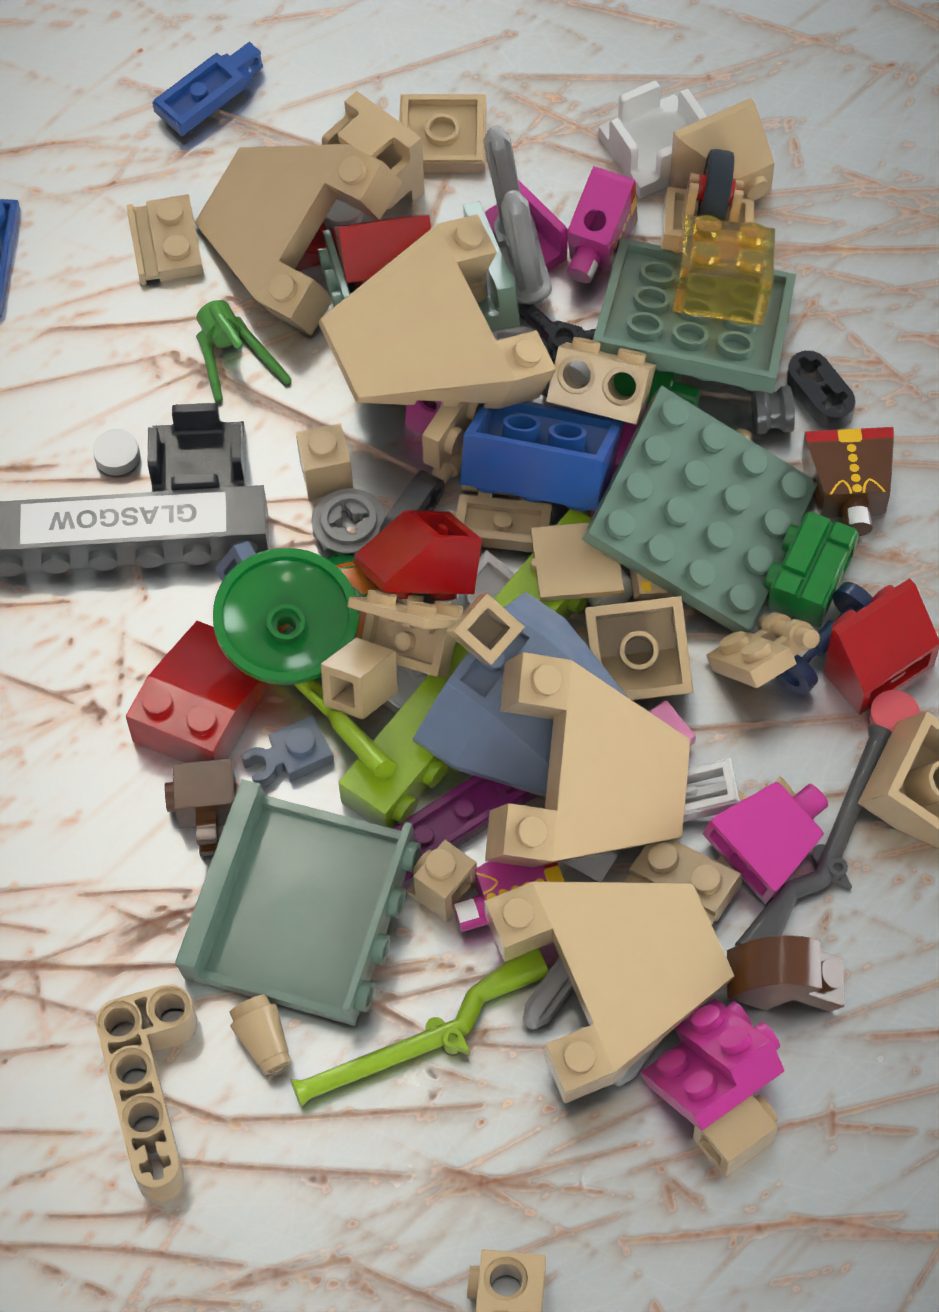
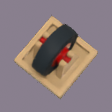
M711 149L706 159L704 173H690L687 189L667 186L664 200L661 249L671 250L679 255L697 254L716 257L724 262L741 261L750 263L754 238V200L743 198L744 181L733 179V152Z

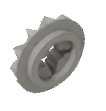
M354 488L336 490L326 495L316 505L312 514L313 535L321 543L324 551L330 549L337 552L339 556L346 553H357L379 533L386 513L381 502L364 490ZM344 511H346L348 517H351L353 522H358L356 523V534L352 535L346 527H341L343 526Z

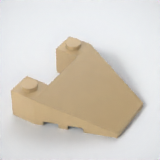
M349 144L239 147L194 223L257 302L278 319L312 336L320 318L323 317L331 304L332 297H329L328 292L314 279L295 270L296 266L336 199L380 220L402 181L383 161Z
M478 214L438 223L320 318L318 324L357 403L415 405L417 400L441 401V405L446 407H458L460 402L483 403L484 408L500 409L537 399L544 391L555 373L556 367L537 330L496 340L469 285L483 280L497 254Z
M523 652L506 661L504 664L500 711L553 720L545 809L508 803L490 810L485 861L538 867L682 838L691 739L572 660Z
M530 882L484 901L485 917L504 962L554 942L590 1025L545 1044L544 1057L564 1104L613 1084L628 1068L644 1054L649 1053L667 1034L683 1020L688 1019L695 1010L704 1005L734 978V973L693 883Z

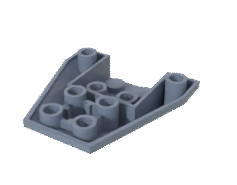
M524 592L504 608L525 628L492 665H483L470 652L466 655L446 681L413 737V741L455 770L546 797L553 720L500 711L505 662L523 652L572 660L626 697L627 695L568 621L527 592Z

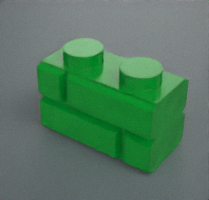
M811 511L805 513L800 526L791 524L782 544V550L786 551L787 554L782 564L775 561L772 563L764 583V587L770 590L768 600L770 610L788 617L794 616L796 619L805 621L813 627H821L833 601L832 595L839 588L855 553L859 536L857 529L837 521L833 523L829 518Z

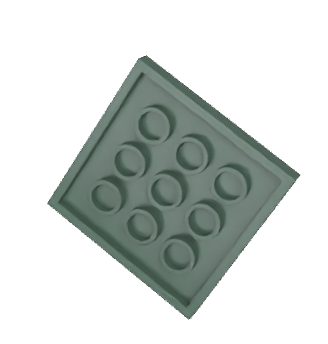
M621 238L593 341L601 343L599 351L617 355L618 350L622 348L646 354L645 362L656 364V371H669L696 377L702 381H716L740 386L749 391H763L773 394L796 274L736 261L724 262L716 257L697 254L679 255L671 250L661 249L659 245Z
M661 385L654 392L581 540L675 597L682 596V601L733 632L743 631L749 633L769 592V589L764 587L768 571L774 561L782 563L786 551L782 550L786 533L791 524L799 526L818 483L813 482V479Z

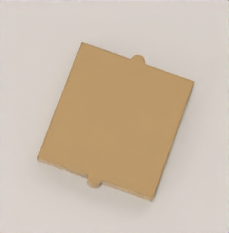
M589 523L531 528L534 559L531 560L530 567L533 571H536L540 602L624 594L620 563L581 540Z

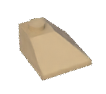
M751 98L673 132L669 187L687 189L690 173L703 174L710 150L721 149L734 153L733 179L744 181L743 198L757 200L771 190L775 162L756 104Z

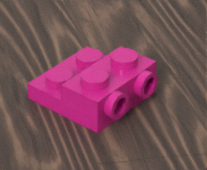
M714 999L707 1005L695 1010L688 1019L675 1027L681 1043L672 1050L663 1053L655 1062L643 1069L641 1073L647 1086L702 1131L785 1070L776 1052L780 1048V1043L771 1028L764 1022L753 1027L749 1016L737 1002L733 1001L728 1006H725L717 999Z

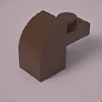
M769 936L754 939L727 950V960L734 973V978L727 984L728 999L762 1010L773 1008L791 1000H796L829 1012L845 1007L843 958L822 952L821 940L804 936Z

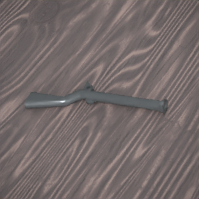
M879 725L868 726V741L825 845H816L812 849V859L817 863L815 871L784 883L738 939L735 947L758 938L782 936L798 898L822 890L831 882L851 890L852 885L846 875L848 865L842 859V856L862 808L858 801L892 733L889 729Z

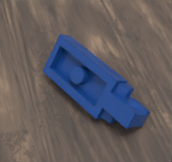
M248 42L231 56L227 53L221 56L216 52L155 98L152 102L154 112L181 136L185 135L247 88L253 81L252 77L263 68L261 51L251 42Z

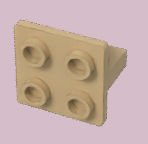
M368 590L367 597H349L347 607L366 612L362 634L363 640L395 650L396 665L436 677H448L455 639L447 631L462 615L463 606L445 601H435L434 605L423 603L424 595L419 593H412V595L408 596V599H397V595L392 593Z

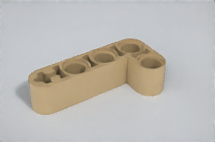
M173 984L162 985L113 999L105 1003L99 1009L96 1016V1028L131 1170L142 1195L149 1201L156 1203L168 1202L181 1192L184 1185V1172L153 1052L187 1042L195 1034L197 1028V1016L192 999L185 989ZM170 1008H179L184 1011L183 1015L174 1022L160 1020L161 1015ZM121 1022L134 1024L133 1029L124 1036L117 1037L110 1034L112 1028ZM140 1068L146 1071L143 1079L135 1084L122 1082L123 1076L131 1069ZM151 1115L159 1119L157 1125L147 1132H138L133 1129L135 1123L144 1116ZM158 1152L163 1166L164 1177L154 1180V1172L148 1154Z

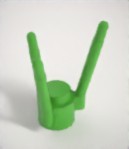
M214 300L200 308L196 319L202 330L196 335V338L202 347L210 387L216 403H221L223 396L212 346L215 344L219 348H224L233 344L235 348H240L242 341L239 335L284 384L288 385L291 383V377L248 330L242 318L239 316L235 317L226 301Z

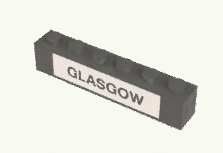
M264 485L0 501L1 576L10 577L19 575L22 572L35 571L59 574L69 569L83 568L106 571L116 566L132 565L154 568L164 563L180 562L202 565L209 561L222 560L233 545L246 541L250 542L256 554L269 550L268 507Z

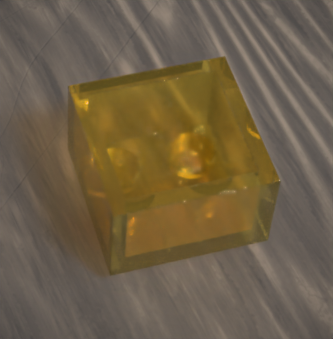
M685 215L676 258L672 312L763 326L774 281L775 228L764 227L754 222L743 224L724 221L709 215L699 217Z

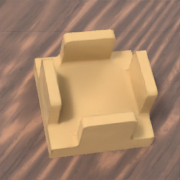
M355 91L344 101V117L322 136V145L349 144L383 161L402 181L398 191L387 207L388 209H391L403 197L414 202L425 192L422 137L358 91Z

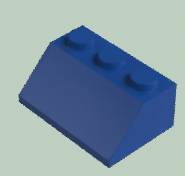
M530 401L500 409L484 408V404H482L464 433L460 484L475 487L483 493L502 492L520 496L529 502L548 501L566 505L569 509L575 511H596L611 481L624 421Z

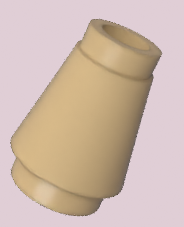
M266 994L252 997L229 1011L233 1020L230 1024L231 1029L256 1064L261 1068L264 1075L275 1073L292 1063L288 1054L289 1051L277 1005L275 1003L270 1004Z

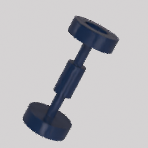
M842 583L832 595L834 605L841 613L837 619L849 610L858 612L869 605L873 597L855 583ZM828 620L818 631L820 641L815 648L809 649L802 657L798 654L794 656L797 664L776 676L789 690L800 695H807L818 683L817 674L809 663L815 656L821 657L827 651L832 633V625L835 621Z

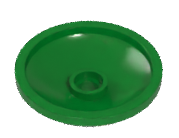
M297 548L269 549L254 554L240 562L222 581L213 605L214 633L224 655L236 668L246 675L262 682L278 685L305 683L321 677V663L356 638L359 610L347 607L349 597H356L344 573L326 558ZM288 624L293 626L295 630L290 634H282L278 631V628Z

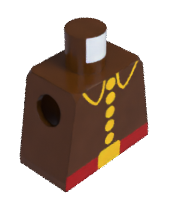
M893 427L805 431L801 461L805 474L811 477L813 482L818 483L813 493V498L819 515L826 518H843V524L857 529L859 536H864L872 531L871 516L885 514L889 502L894 445Z

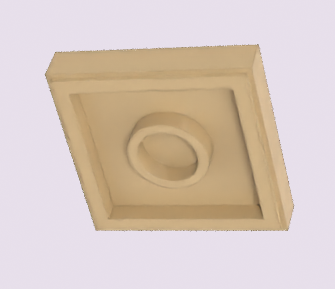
M400 94L399 122L422 137L424 173H485L483 140L486 136V94Z

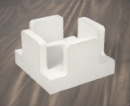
M652 81L619 96L617 118L599 126V139L624 176L635 179L636 194L639 198H643L670 185L673 132L707 117L688 88L679 92V99L673 94L661 100V87L657 81Z

